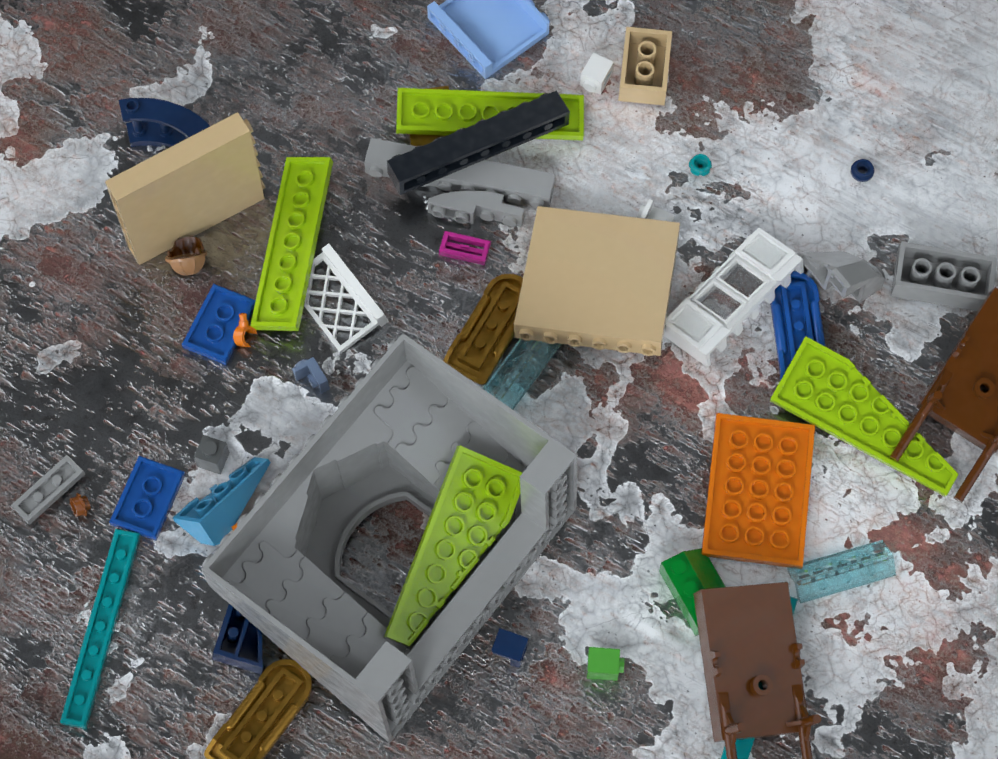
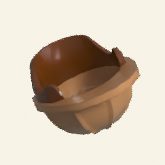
M184 237L174 242L172 250L167 251L168 256L165 257V261L170 263L176 273L183 276L193 275L202 269L207 251L204 249L200 238Z

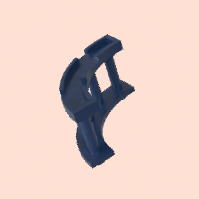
M127 98L119 100L123 122H128L126 126L131 147H162V145L172 147L210 127L199 115L169 101L155 98Z

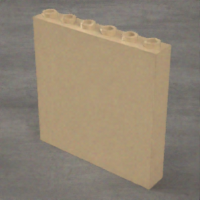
M238 112L105 181L128 248L139 265L171 249L176 240L184 237H193L264 199L263 189H265V186L261 180L263 178L259 169L261 166L256 157L258 156L254 146L256 142L251 134L253 129L247 119L243 120Z
M538 206L514 322L515 338H520L524 341H544L549 344H568L573 347H592L597 350H616L621 353L632 352L646 356H661L678 248L680 223Z

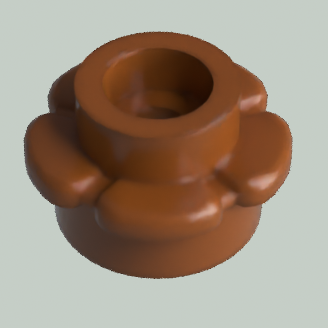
M76 493L75 497L70 498V506L76 517L81 515L87 516V511L91 509L88 498L86 496L81 497L80 493Z

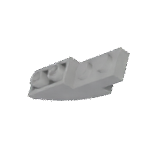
M449 192L430 197L427 202L428 213L438 218H451L462 224H474L476 216L485 221L494 220L502 222L509 227H522L524 221V208L504 204V194L494 192Z

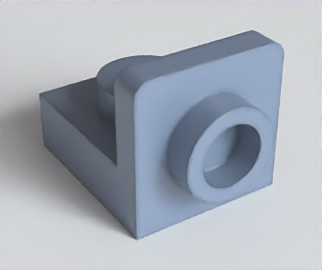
M314 357L299 361L292 369L297 381L307 376L313 388L318 387L321 394L330 389L328 380Z

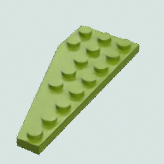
M805 336L774 391L770 402L946 497L958 473L938 452H935L920 433L915 434L898 462L891 459L890 455L909 427V422L884 395H881L871 385V382L855 368V365L849 359Z
M461 445L456 447L384 637L405 646H410L429 623L431 617L443 606L447 597L459 586L479 561L480 556L491 546L496 536L510 522L521 493L520 475L522 472Z

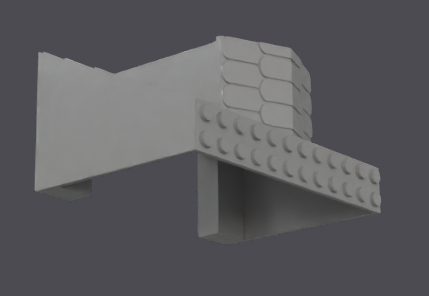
M404 333L398 339L395 338L390 342L384 356L377 358L373 362L371 371L366 377L362 376L355 384L354 391L349 396L343 397L337 411L325 418L319 432L308 438L305 448L301 453L295 454L291 458L288 468L284 473L278 474L273 479L272 487L266 494L262 493L256 499L254 508L248 514L242 515L237 523V528L231 534L228 533L220 542L219 549L214 554L211 553L206 557L201 568L208 585L389 743L577 509V454ZM459 445L522 472L520 475L521 493L510 522L496 536L491 546L480 556L479 561L459 586L451 592L445 600L446 602L435 612L410 646H405L384 637L392 613L341 576L343 551L355 528L362 520L379 508L405 500L430 517L456 447Z

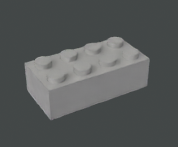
M901 241L896 253L891 297L978 311L989 292L994 288L997 258Z

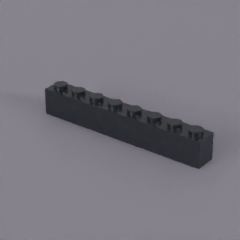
M557 90L545 93L539 98L530 102H523L513 109L501 111L489 119H482L472 126L460 128L455 133L445 137H438L433 142L417 146L402 155L393 156L390 160H387V173L398 193L402 195L569 125L570 111Z

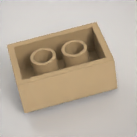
M626 27L618 101L665 105L672 31Z

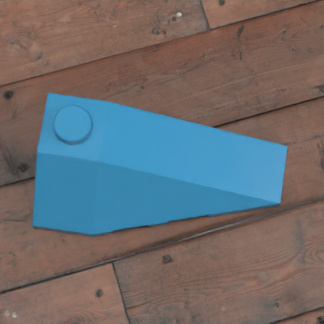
M252 458L229 475V481L219 485L215 484L209 488L212 493L199 501L196 497L173 517V520L201 544L212 546L220 544L224 536L232 530L231 527L238 521L271 462L265 458Z

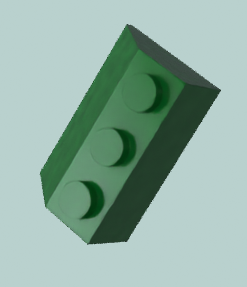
M702 548L683 551L661 562L659 569L662 578L695 637L699 635L693 593L701 589L726 587L710 558L702 555Z

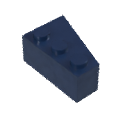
M229 604L213 651L212 660L262 674V632Z

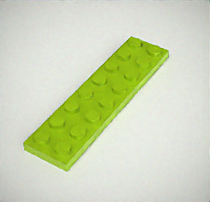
M398 88L396 134L450 135L460 128L472 126L482 119H489L501 111L513 109L521 103L530 102L545 93ZM559 94L570 111L569 125L536 139L583 141L584 95Z
M286 157L250 325L256 330L299 331L333 166L331 157Z

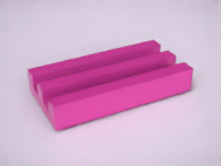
M445 231L439 255L485 265L491 241ZM447 240H453V241L462 242V243H466V244H471V245H475V246H479V247H484V250L478 249V248H473V247H470L469 245L456 244V243L447 242Z

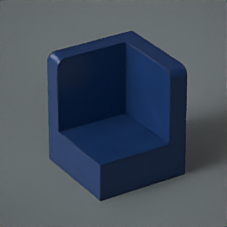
M499 628L492 647V653L510 659V665L520 668L528 647L529 638Z

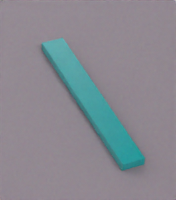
M115 528L60 720L62 725L87 730L140 542V533Z

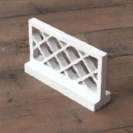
M328 243L321 249L323 252L313 259L304 307L342 354L380 325L382 327L389 321ZM324 261L327 265L326 275L314 274L315 266ZM313 279L325 280L323 291L311 290ZM330 280L341 282L340 293L328 292ZM310 295L322 296L321 307H311L309 305ZM327 296L339 297L337 309L325 308ZM343 298L355 300L354 311L341 309ZM324 312L336 313L334 325H326L322 322ZM340 314L353 315L351 327L339 326ZM357 316H367L371 321L364 328L355 327ZM338 330L350 331L349 339L340 345L336 340Z

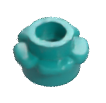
M697 154L689 161L690 171L695 176H706L710 173L712 163L706 155Z

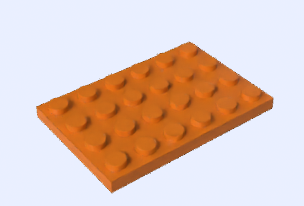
M716 413L702 555L712 558L802 569L815 425Z

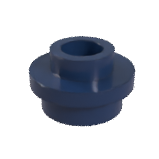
M867 159L855 161L850 170L852 177L859 182H867L872 179L875 171L874 166ZM858 170H864L866 173H860Z

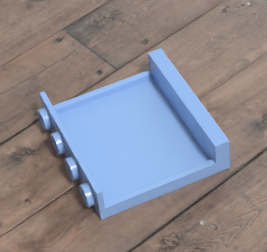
M446 0L440 5L434 1L427 6L428 19L485 80L549 34L550 20L544 12L540 13L532 0Z

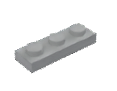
M66 455L19 497L11 507L30 525L85 475V472Z

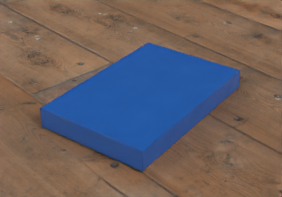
M213 283L182 343V347L227 365L236 347L233 333L236 327L239 326V314L247 313V320L249 321L253 314L256 300Z
M139 456L109 521L110 525L126 531L140 533L143 537L157 541L185 478V471Z

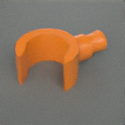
M240 313L239 326L234 330L233 339L237 346L251 347L245 341V333L257 334V331L249 326L247 313Z

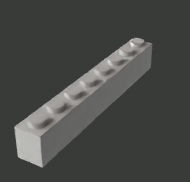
M371 138L364 161L365 173L377 178L382 176L390 178L387 173V160H390L395 155L409 152L416 146ZM483 160L428 183L423 187L433 186L443 191L494 192L504 194V201L510 204H525L537 209L538 206L550 207L555 186V174Z

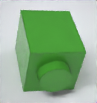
M589 647L587 679L617 681L619 673H624L625 658L620 657V649Z

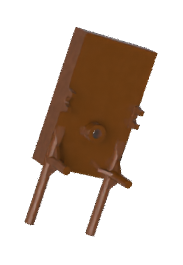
M996 287L989 292L917 405L918 413L890 455V458L898 462L928 415L982 449L981 455L953 497L960 503L966 498L991 456L998 450V288ZM980 385L986 387V393L980 390Z
M788 582L701 589L693 593L714 743L725 742L727 759H738L736 740L799 734L802 759H813L809 735L811 726L821 722V716L819 714L809 715L807 712L801 673L805 660L800 658V650L803 649L802 643H797ZM758 682L762 684V690L758 687Z

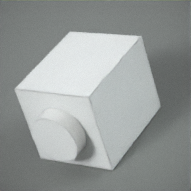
M593 52L581 73L580 86L589 92H596L601 95L613 74L614 61Z

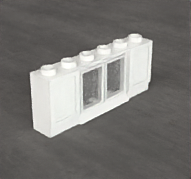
M758 228L729 255L728 259L721 266L714 269L712 275L705 282L703 281L697 286L696 291L689 298L686 297L672 313L667 315L664 336L708 368L711 365L710 354L715 349L720 352L724 351L727 346L726 338L731 333L737 336L740 335L743 331L742 322L748 316L753 320L756 319L759 315L758 306L764 300L769 304L772 303L775 299V289L779 285L787 288L791 283V273L793 271H797L800 274L804 272L803 258L767 232Z

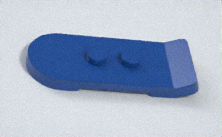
M797 271L791 273V283L787 288L779 285L775 289V299L770 303L780 381L805 336L826 347L817 285L808 275L800 274Z

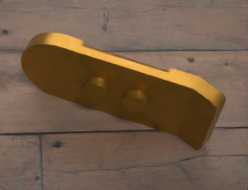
M502 274L490 281L443 360L462 375L480 385L488 383L493 371L515 336L514 322L523 282L521 276Z
M282 659L270 664L232 716L213 737L204 752L205 758L264 759L308 701L312 692L310 674L295 660Z

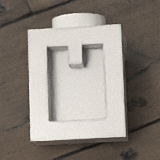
M651 199L648 200L646 206L641 205L637 214V218L673 222L675 216L672 213L654 207V200Z

